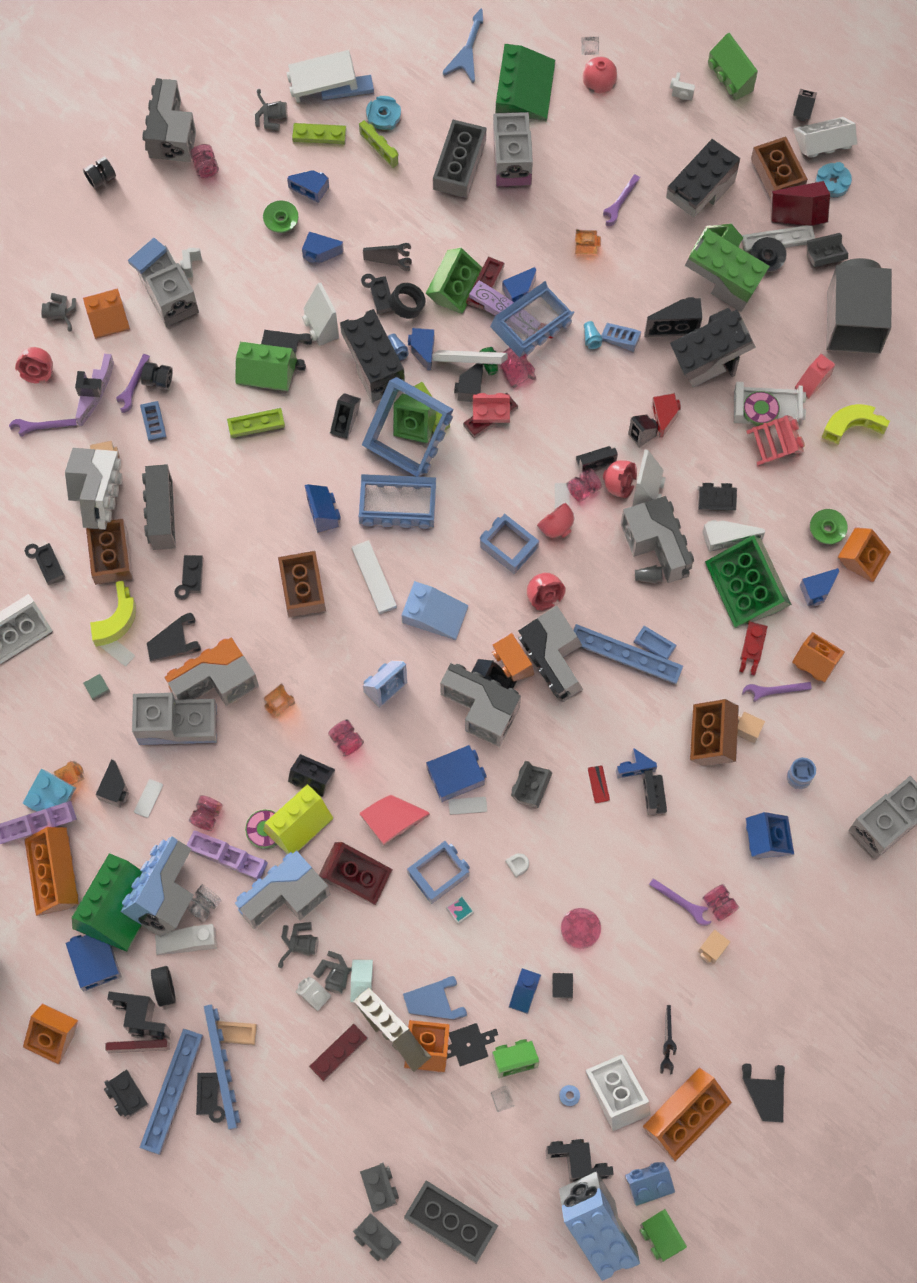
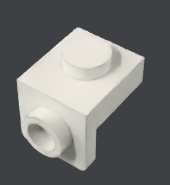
M677 72L676 78H672L670 88L673 89L672 96L692 101L695 85L679 81L681 73Z
M200 248L182 250L183 260L180 261V266L185 272L186 278L193 277L192 261L202 260Z
M311 977L303 979L296 990V993L302 996L317 1011L331 997Z

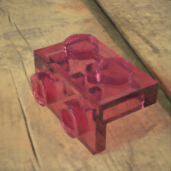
M510 347L502 352L507 353L508 359L500 365L511 387L515 388L529 378L532 380L536 379L534 374L535 368L526 358L528 355L524 354L519 358Z

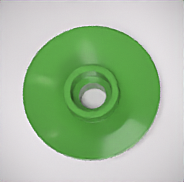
M283 200L270 203L263 212L264 224L268 229L277 233L293 229L299 218L296 207L292 203Z
M823 509L816 512L810 521L811 534L817 541L823 544H836L840 542L848 530L845 517L833 509ZM829 527L831 531H826L824 528Z

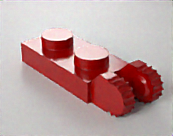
M749 621L740 658L742 660L739 672H744L747 660L753 662L750 672L751 675L755 676L761 659L768 626Z

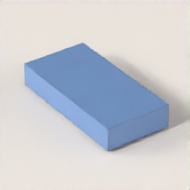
M152 238L128 259V263L142 274L167 252V248L157 239Z
M643 626L634 640L635 644L646 651L667 660L677 646L646 626Z

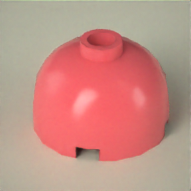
M606 57L591 59L585 65L583 71V83L586 88H591L596 93H605L613 88L617 81V68L615 64Z
M29 347L18 356L15 370H18L19 376L28 382L35 384L40 383L39 380H45L46 382L52 375L53 361L50 354L42 348Z
M627 460L613 462L603 473L606 489L612 495L620 498H628L634 489V485L631 486L633 479H637L636 464Z
M565 502L543 518L537 526L544 535L550 538H557L559 536L564 538L572 532L570 528L574 524V513Z
M541 573L534 576L527 586V597L532 606L537 610H547L554 607L555 605L552 603L557 600L560 602L566 592L562 581L551 573Z

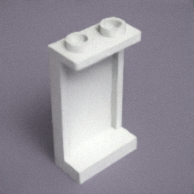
M349 50L288 65L289 72H287V78L289 83L292 82V87H289L292 97H295L297 103L300 102L301 96L350 85L351 90L358 89Z
M736 382L734 389V423L753 424L745 419L743 408L746 397L757 391L768 392L778 400L780 412L777 419L788 415L796 419L799 426L802 420H805L806 409H803V403L806 401V392H803V386L799 385L797 390L744 387V382Z

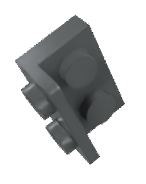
M380 1163V1165L360 1171L373 1213L397 1205L396 1199H399L396 1187H391L389 1179L393 1177L389 1166L385 1167L384 1163Z
M371 1213L353 1231L356 1234L354 1239L362 1247L366 1244L371 1249L369 1253L377 1261L382 1259L385 1262L402 1243Z

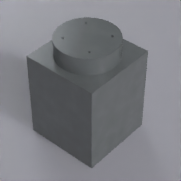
M856 258L844 261L840 265H836L827 291L826 350L881 354L891 330L892 269L881 268L879 263L871 259Z

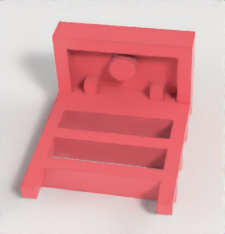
M786 415L746 431L747 434L754 432L762 460L756 462L757 466L793 453L800 454L804 452L803 447H805L802 436L799 437L797 431L799 425L796 419ZM775 425L783 449V453L780 454L777 453L769 428ZM762 429L765 430L773 454L769 458H767L759 430Z

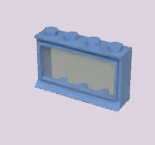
M544 281L497 314L490 327L520 358L524 354L529 355L537 345H543L549 336L554 337L562 327H568L572 322L571 318L575 312H571L548 288L546 281Z
M361 474L359 524L364 526L382 525L383 527L396 525L403 528L419 526L422 529L434 527L436 477Z

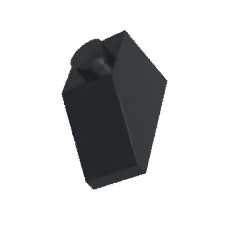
M800 89L793 113L796 119L806 121V119L811 118L817 92Z
M476 363L459 376V383L455 382L454 393L458 394V401L473 402V395L481 393L483 363Z
M346 393L340 396L336 404L331 434L346 439L349 437L358 414L361 398Z
M647 414L631 418L628 435L638 447H641L657 436L658 424L653 418L651 419Z
M478 659L471 673H480L484 676V679L489 681L495 680L506 689H513L517 682L513 681L511 677L507 678L502 668L493 660Z
M111 759L95 795L98 800L120 808L122 803L127 801L129 792H127V786L116 761Z

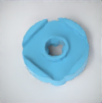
M376 97V100L373 102L371 100L366 107L368 123L381 130L394 129L401 119L400 105L392 97ZM383 110H386L387 114L381 115L379 112L382 113Z
M829 163L819 168L815 182L824 181L830 192V197L835 198L846 194L851 185L852 176L843 163ZM836 178L837 183H834V181H830V179Z

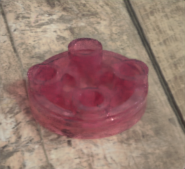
M576 908L564 916L561 923V934L564 942L571 947L577 949L590 948L599 939L601 923L597 915L591 910Z

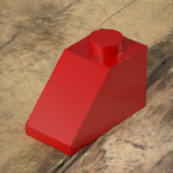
M675 393L653 397L652 409L655 421L658 424L659 438L664 437L676 420L678 411L681 410L679 399L676 400Z

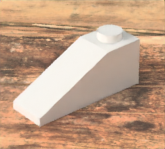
M723 520L707 522L702 531L709 552L732 547L752 535L761 539L765 535L763 528Z
M213 924L174 930L162 937L155 935L156 955L217 949L216 929Z

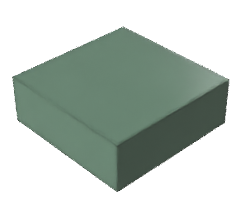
M101 674L83 683L92 700L110 692Z

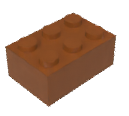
M786 136L753 147L751 160L770 199L772 191L807 184L808 179Z
M124 519L111 520V522L107 523L106 529L86 528L91 576L95 585L133 579L127 527Z
M316 551L278 557L288 617L326 611Z
M727 699L693 704L691 761L701 766L736 762L738 705Z

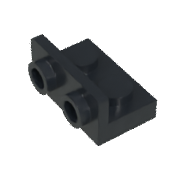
M610 446L576 456V462L581 474L611 465L617 461L618 453L616 448L611 449Z
M702 483V486H698V509L736 510L737 488L732 487V483H721V486H714V483Z
M300 754L290 769L288 782L301 788L308 784L319 796L323 797L327 785L334 776L335 769Z
M652 770L644 771L643 785L647 815L667 813L663 776L653 775Z
M127 1069L110 1081H104L106 1085L104 1091L109 1099L114 1098L117 1105L114 1107L120 1117L124 1115L129 1119L149 1105Z

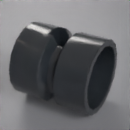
M105 156L95 161V165L90 164L83 168L85 177L94 189L103 185L104 180L110 181L116 177L115 170Z
M146 361L142 369L141 384L151 387L156 385L157 388L168 390L172 381L173 368L166 365L158 367L156 363Z

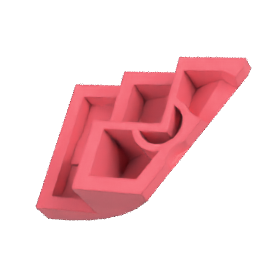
M389 795L360 812L359 815L380 842L385 845L398 834L401 835L413 825L416 826L428 817L430 813L400 798Z

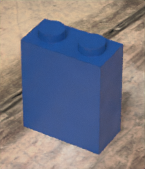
M470 745L426 762V768L441 803L485 785L487 775L484 768L479 767L477 763L479 760L478 754L475 749H471Z
M88 935L74 936L70 938L69 942L65 943L80 989L83 992L122 977L111 945Z

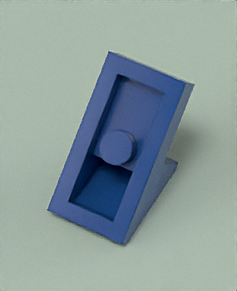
M633 748L632 757L634 763L630 761L623 762L616 769L617 779L642 775L644 771L649 770L656 772L657 763Z
M521 969L509 1008L528 1014L541 977L540 974Z

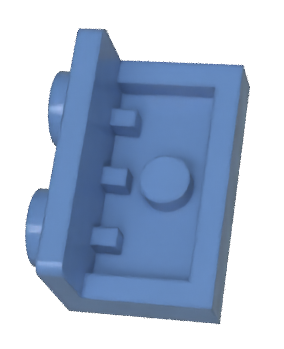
M655 1162L649 1167L635 1169L625 1175L636 1206L675 1193L669 1169L664 1162Z

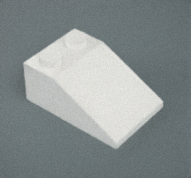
M320 282L316 285L304 306V316H302L305 326H309L311 329L309 332L312 340L317 341L319 346L339 338L336 311Z
M649 450L644 451L632 506L662 496L658 492L659 488L664 487L666 477H662L664 470Z
M623 1054L586 1070L603 1113L613 1131L651 1115L649 1100Z

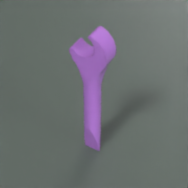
M634 174L616 202L604 209L603 216L607 215L611 218L606 221V226H612L617 222L619 209L640 179L638 175Z
M142 355L127 388L116 397L117 402L125 403L124 407L120 408L122 413L128 412L132 408L133 392L142 374L143 366L150 358L149 355Z
M15 419L10 422L9 427L11 430L14 427H19L20 431L18 433L22 437L34 430L76 426L77 424L76 419L28 422L22 419Z
M811 682L775 687L749 684L743 689L742 695L746 692H751L754 695L753 702H756L768 695L810 690L812 687Z
M654 878L649 883L650 886L685 908L698 925L708 926L711 924V921H706L702 917V913L708 910L707 907L688 902Z

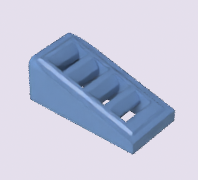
M607 323L601 336L603 341L634 352L641 337V331ZM609 330L613 331L611 336H607ZM616 332L619 333L618 338L614 337Z
M158 401L141 404L140 408L148 441L166 437ZM155 409L157 411L155 413L146 414V411H151ZM158 416V419L147 421V418ZM151 424H160V426L149 428V425ZM161 429L162 433L151 435L150 433L151 431Z

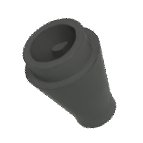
M657 565L635 570V581L658 584V582L663 580L662 566L657 567Z

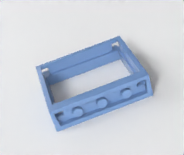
M397 377L391 379L385 389L362 446L416 477H420L423 474H427L430 470V461L438 452V443L445 437L446 432L444 430L453 419L451 414L454 409ZM399 390L442 414L420 464L377 440Z

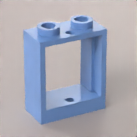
M504 514L501 518L497 517L492 524L493 527L489 531H484L480 536V547L515 574L539 548V540ZM504 525L528 542L513 559L489 542Z
M446 841L407 868V874L431 904L469 877V865L464 859L460 860L458 858L456 848L452 844L448 845ZM445 851L461 872L434 891L418 869Z

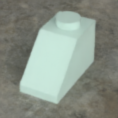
M352 960L350 1002H354L353 1000L366 989L370 988L372 990L373 960Z

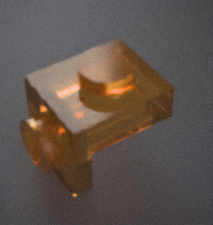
M70 761L66 766L54 771L55 776L71 785L84 779L82 775L84 773L83 768L76 761Z

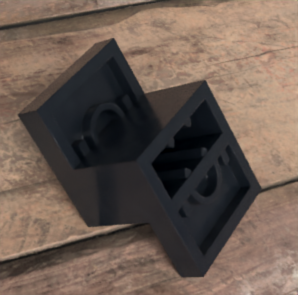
M109 991L107 1000L112 1006L116 1007V1010L126 1011L123 1027L132 1037L143 1038L144 1035H148L153 1040L170 1038L171 1030L166 1024L152 1022L155 1003L149 996Z
M584 1139L571 1140L570 1144H563V1141L550 1142V1146L546 1147V1159L567 1157L569 1182H575L596 1171L601 1179H611L614 1175L613 1166L608 1167L607 1163L595 1164L594 1168H592L589 1142L584 1143Z

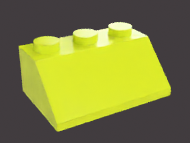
M307 784L265 822L263 831L287 854L290 852L294 853L302 849L333 820V816L323 799Z

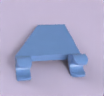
M451 976L439 982L404 993L403 996L409 1014L452 1020L467 1016L464 1007L451 1011L444 991L446 988L457 985L455 977Z

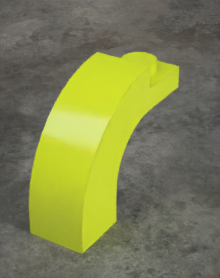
M864 404L850 405L838 410L829 419L822 438L839 445L845 431L854 426L867 427L884 435L890 421L882 415L873 414L876 407Z
M123 581L116 582L118 607L115 613L108 619L90 622L92 641L95 647L110 644L120 639L128 632L134 622L136 602L131 597L129 587H126Z

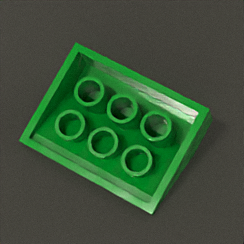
M504 44L495 114L528 112L529 119L547 121L556 60L522 45Z
M752 535L705 561L735 628L746 625L749 621L754 622L773 615L792 605L761 538Z
M109 853L72 916V929L128 952L142 925L121 912L124 907L122 902L128 894H131L133 890L131 886L137 877L140 878L142 874L140 869L129 861Z

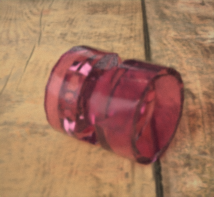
M201 144L191 150V158L198 177L209 178L218 173L219 167L216 159H214L215 155L212 146Z
M590 468L581 472L579 478L574 477L566 484L569 492L578 502L588 498L589 493L593 494L602 488L600 479Z
M347 719L336 724L328 732L332 741L338 743L337 748L343 756L354 753L364 743L361 736L357 732L354 733L355 728Z
M200 795L195 805L197 810L192 812L189 822L201 829L212 831L216 823L215 817L220 815L223 804L208 796Z
M724 884L717 886L702 898L709 908H713L712 913L718 922L724 920L740 908L735 899L729 897L730 892Z

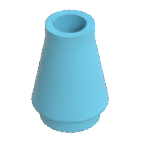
M588 321L583 325L585 345L589 349H597L602 345L603 338L595 327L594 322Z

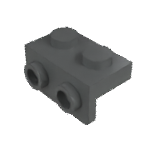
M841 233L807 241V257L814 267L848 259V252L842 244Z
M525 761L519 770L516 784L512 787L511 796L520 804L539 808L552 772L548 769L533 766L529 761Z

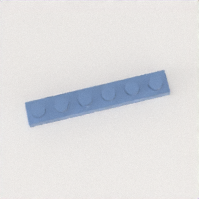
M578 624L575 625L573 631L582 644L581 648L675 685L677 684L683 665Z
M212 1004L204 1006L227 1125L228 1129L232 1130L238 1128L237 1123H241L239 1111L234 1109L233 1103L237 1102L235 1091L231 1090L229 1082H232V1075L230 1069L226 1070L225 1062L228 1061L226 1049H222L221 1041H224L222 1028L218 1029L217 1025L220 1016L218 1008L214 1009Z
M183 1028L139 1148L158 1155L161 1154L203 1039L202 1034Z

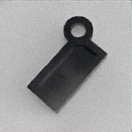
M372 274L363 275L361 284L366 288H370L377 314L393 311L389 303L391 293L386 276L375 278ZM366 279L372 280L370 283L365 282Z
M50 543L38 547L36 544H29L25 547V555L30 559L36 558L48 585L65 577ZM32 548L36 549L34 554H30L29 550Z
M184 555L182 585L177 586L174 591L177 599L185 600L189 597L190 593H201L203 555ZM185 590L186 592L184 595H179V591Z
M217 1072L197 1073L196 1115H209L212 1122L220 1123L225 1119V1111L222 1107L218 1106L219 1080ZM215 1111L221 1112L219 1118H214L213 1114Z

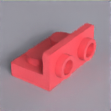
M479 393L473 395V423H510V395L505 393H497L495 395Z

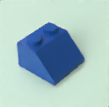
M305 485L306 497L317 533L339 527L338 520H341L339 510L334 509L333 506L336 503L333 492L329 493L327 486Z
M763 812L746 818V830L748 832L749 849L752 857L771 858L794 855L788 816Z

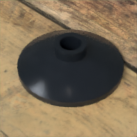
M771 237L757 240L750 252V255L769 265L767 272H773L781 268L785 263L787 255L784 245L779 240ZM769 255L770 259H766L764 256Z

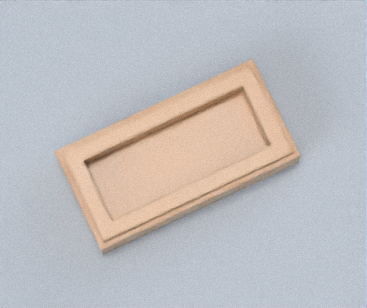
M217 1021L218 1029L222 1028L224 1041H221V1043L255 1045L257 1024Z

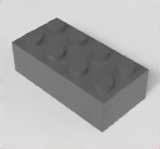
M452 119L433 176V190L467 198L486 142V127Z
M168 464L145 466V473H142V481L145 484L143 500L146 502L144 518L147 521V525H144V531L148 544L152 545L153 550L176 548L173 479Z
M427 1180L404 1216L406 1221L475 1264L479 1261L498 1228L496 1223Z

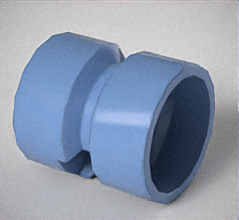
M808 758L796 759L787 773L788 783L795 789L807 788L816 775L815 764Z

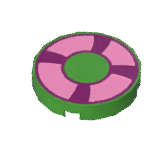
M757 391L751 393L744 401L743 415L748 422L750 421L755 426L777 419L779 415V402L768 392Z
M266 809L260 810L252 814L247 820L246 836L255 847L270 849L277 845L263 831L265 822L276 812Z

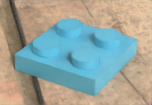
M41 769L22 804L38 812L69 802L76 787Z

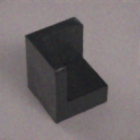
M77 371L75 389L78 396L100 397L102 380L87 378L85 371Z
M573 973L552 974L553 998H568V1001H572Z

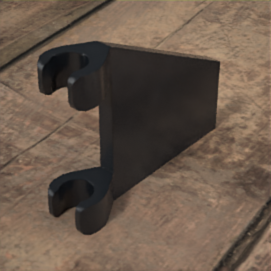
M403 243L390 246L363 248V260L395 265L404 271H410V266L405 265L406 263H412L411 258H408L410 252L404 251V249H411V245ZM399 253L406 258L399 259Z
M264 329L261 344L292 348L296 355L298 342L304 345H311L312 338L308 333L295 334ZM297 359L295 369L305 371V361Z
M192 613L179 617L147 642L150 662L201 651L198 641L188 644L185 641L183 625H190L196 622Z
M671 1005L666 1007L665 1041L663 1045L664 1060L660 1065L661 1074H663L664 1068H668L670 1074H673L674 1065L669 1059L670 1049L673 1050V1055H676L677 1046L672 1040Z
M743 1064L742 1079L761 1120L764 1122H783L785 1067L783 1065L775 1066V1080L751 1079L752 1065Z

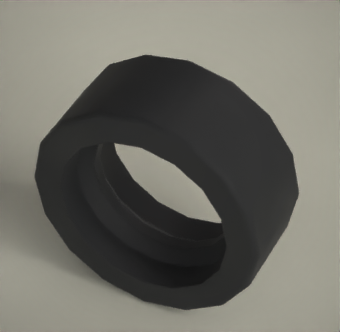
M407 282L396 286L390 296L389 303L395 314L405 319H413L422 311L426 298L418 286ZM398 295H409L414 299L417 307H407L400 301Z
M168 966L151 969V980L158 1006L161 1007L175 1003V991Z

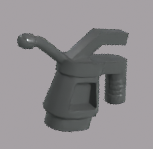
M257 89V96L263 106L255 114V126L260 127V116L263 114L264 128L279 131L280 124L269 122V118L279 120L287 118V103L282 101L265 103L260 95L261 89Z
M51 293L50 299L62 302V304L53 302L42 303V318L47 320L64 319L68 324L67 330L71 332L72 325L67 316L76 310V298H72V305L67 309V296Z
M311 922L294 924L290 941L287 938L289 927L288 925L283 926L281 938L289 950L278 963L279 968L283 967V961L291 952L310 956V954L316 955L318 937H313L311 934L298 935L299 931L312 930Z
M328 951L327 956L338 959L340 964L322 959L313 975L320 978L325 969L330 968L331 971L325 980V989L342 994L343 990L346 989L347 977L349 972L352 971V967H347L342 955Z

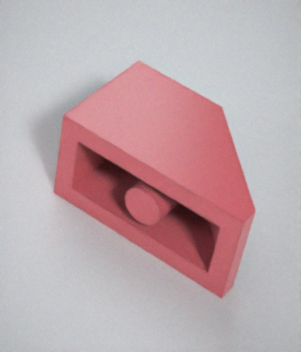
M820 354L805 371L796 384L795 389H798L799 385L803 386V392H806V397L809 399L832 375L835 364L823 354Z

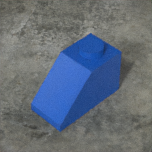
M311 170L290 175L287 178L288 188L317 203L320 202L329 189V178L322 172L318 173Z
M310 231L302 247L303 258L308 262L322 263L344 252L343 241Z
M533 267L502 281V290L509 300L516 302L532 290L536 280V268Z
M412 328V335H408V346H411V353L427 370L431 371L435 339L434 330Z
M838 568L802 579L799 586L807 606L812 604L818 606L825 602L838 576Z

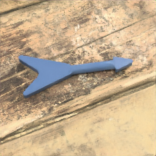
M482 8L473 16V25L466 46L460 50L443 70L444 76L461 68L465 70L471 82H475L472 47L480 23H483Z

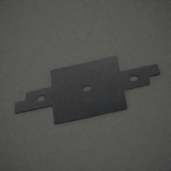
M475 1023L449 1032L452 1044L448 1045V1050H451V1053L447 1052V1059L456 1056L461 1067L488 1057L485 1045L495 1042L494 1037L498 1035L497 1029L481 1034L478 1024Z

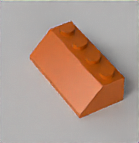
M46 827L24 839L36 916L68 910L79 904L67 828Z
M699 1067L643 1125V1128L670 1158L676 1162L732 1102L715 1078Z

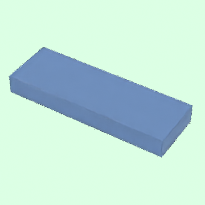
M371 75L356 77L358 89L351 90L350 85L321 91L322 100L374 93Z

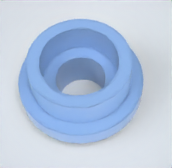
M572 1085L564 1086L559 1094L560 1101L566 1106L576 1105L580 1099L579 1090ZM572 1092L574 1097L568 1099L566 1093Z

